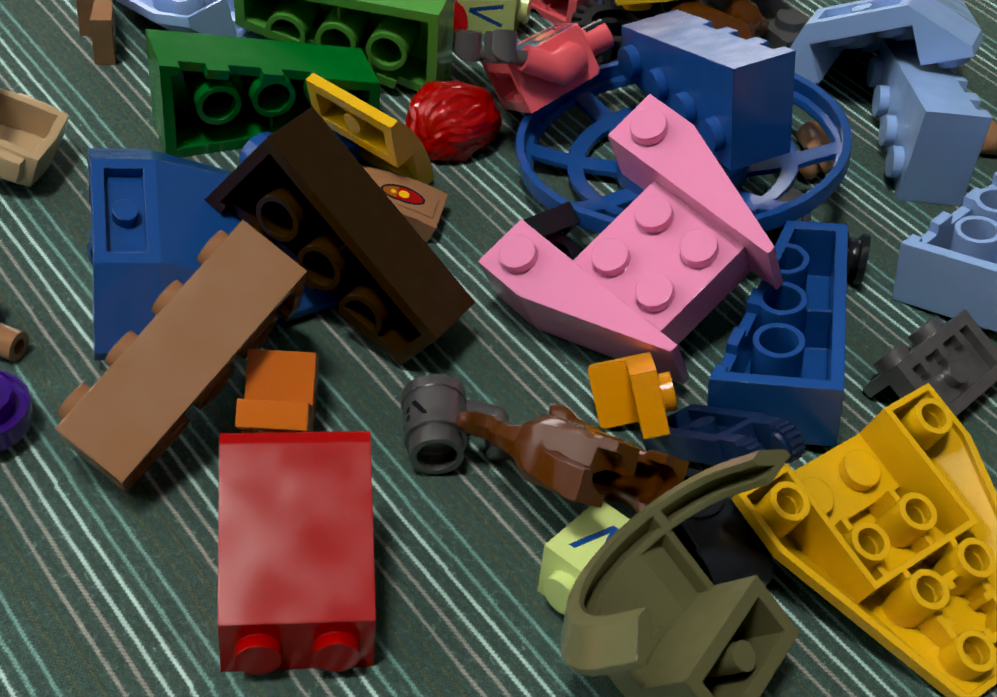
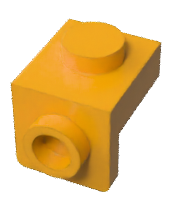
M650 352L594 363L588 367V376L600 427L607 429L639 422L643 439L670 434L666 413L678 410L670 371L657 373Z

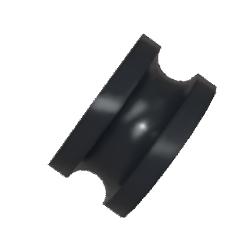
M848 230L847 277L851 279V284L859 286L868 261L871 235L863 233L860 238H852Z

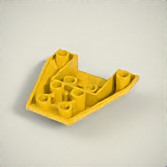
M929 383L883 408L859 434L795 471L792 470L789 464H786L781 468L771 484L736 494L731 498L777 561L945 697H980L997 684V492L971 435Z

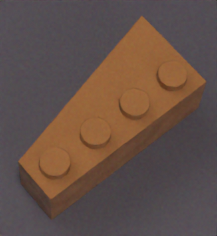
M244 220L229 235L220 230L206 243L196 259L201 265L185 284L179 280L173 281L153 304L151 312L156 315L154 319L139 335L133 331L127 332L106 356L104 362L109 366L108 370L92 387L86 383L79 385L58 409L57 416L62 421L55 427V430L61 441L125 493L133 487L185 431L190 422L185 413L191 406L194 405L199 410L203 409L225 388L227 381L235 370L229 363L237 355L246 359L248 349H261L267 343V336L278 320L275 314H278L287 321L301 305L307 271Z

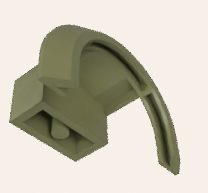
M786 449L759 450L712 466L665 492L617 530L590 559L570 591L560 639L561 656L569 668L575 673L584 676L608 675L624 697H760L800 631L757 575L713 585L671 529L720 500L771 484L791 456Z

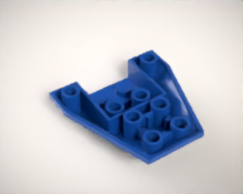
M88 148L89 204H91L93 253L94 361L105 360L113 346L127 332L133 331L139 335L156 316L151 312V308L160 294L175 280L185 284L201 265L196 259L206 243L220 230L229 235L242 221L230 209L220 214L204 200L232 171L151 149ZM304 285L301 305L287 321L337 307L340 302L327 291L317 288L311 291ZM275 314L278 318L275 325L287 322L278 314Z

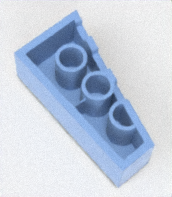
M883 38L878 57H871L866 72L867 87H872L874 92L872 113L874 116H879L880 120L879 145L886 147V177L893 179L897 200L961 206L990 127L992 116L988 110H979L981 100L976 93L966 92L968 81L964 75L956 74L957 67L939 68L938 63L920 66L915 41H896Z
M997 172L993 175L992 184L982 189L975 187L964 196L962 206L952 214L943 211L932 219L929 231L921 237L912 234L901 242L892 296L893 300L950 318H954L966 309L981 329L997 332Z

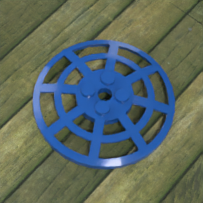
M618 61L599 65L600 73L534 113H526L521 120L516 134L517 167L524 185L535 199L548 209L569 201L540 180L534 172V161L566 169L572 188L583 200L571 202L573 210L581 221L577 226L597 233H601L625 210L623 208L628 207L644 191L621 173L617 159L614 161L587 157L591 149L638 106L612 113L595 97L601 93L634 84L630 79L624 77ZM797 73L794 75L793 104L803 109L820 124L829 137L830 143L797 152L796 145L791 139L789 153L730 171L717 159L765 232L784 226L787 220L794 221L801 218L825 202L842 183L850 166L852 131L846 114L836 100L827 92ZM576 105L594 122L576 138L570 147L569 153L537 145L548 126L565 111ZM833 159L832 170L819 184L790 202L778 200L792 188L798 174V169ZM584 173L616 177L622 190L601 197L588 184ZM780 173L776 183L762 196L740 189L746 182L747 177Z

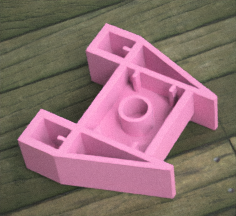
M649 94L608 134L621 173L644 190L612 223L572 260L521 219L478 260V263L497 296L537 330L615 359L650 352L657 373L670 371L673 381L684 384L690 376L678 344L751 271L776 290L783 284L774 245L695 126Z

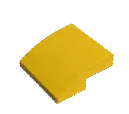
M312 73L305 79L313 108L332 130L359 145V157L381 170L410 177L425 184H429L434 180L428 154L422 142L410 128L315 73Z

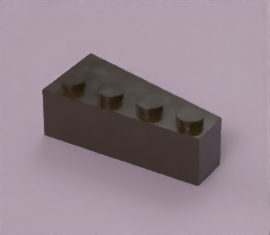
M313 106L268 136L204 199L220 214L230 209L240 219L247 222L307 271L304 285L311 291L314 288L327 291L340 302L338 313L400 366L436 341L475 303Z

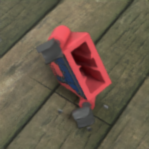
M599 18L582 28L578 23H558L517 43V31L496 29L494 31H486L484 33V48H481V31L457 29L453 35V52L463 61H482L481 64L503 109L532 114L600 73V67L595 56L614 47V40L608 26Z

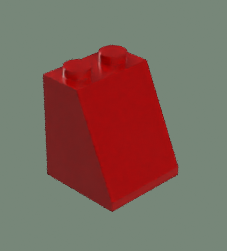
M370 431L220 433L218 640L221 672L243 671L249 674H266L274 670L315 668L338 672L352 667L374 666L376 607Z

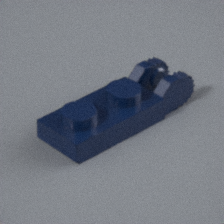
M691 404L667 416L670 434L643 439L646 451L655 450L671 454L689 461V463L697 462L713 466L759 450L784 449L791 455L786 463H791L801 458L805 454L804 448H806L804 445L805 439L801 435L802 432L797 429V425H793L792 421H787L786 418L782 420L778 417H771L768 413Z

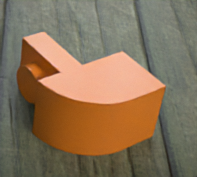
M248 349L244 399L237 398L235 427L242 430V433L314 432L319 373V357L317 353Z

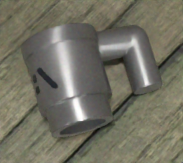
M429 374L419 376L408 382L402 390L401 410L403 412L404 445L410 454L411 464L417 470L424 473H447L459 467L463 462L464 449L468 442V433L460 430L456 425V418L461 412L465 410L478 411L509 421L508 413L504 408L498 405L468 400L464 386L455 378L447 375ZM485 439L486 456L489 460L502 462L511 457L501 448L491 444L490 440Z

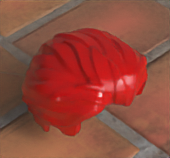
M430 81L423 85L412 97L407 112L406 126L422 142L429 160L463 163L478 149L481 148L482 152L487 149L503 121L500 116L501 111L496 108L493 97L485 88L458 81Z

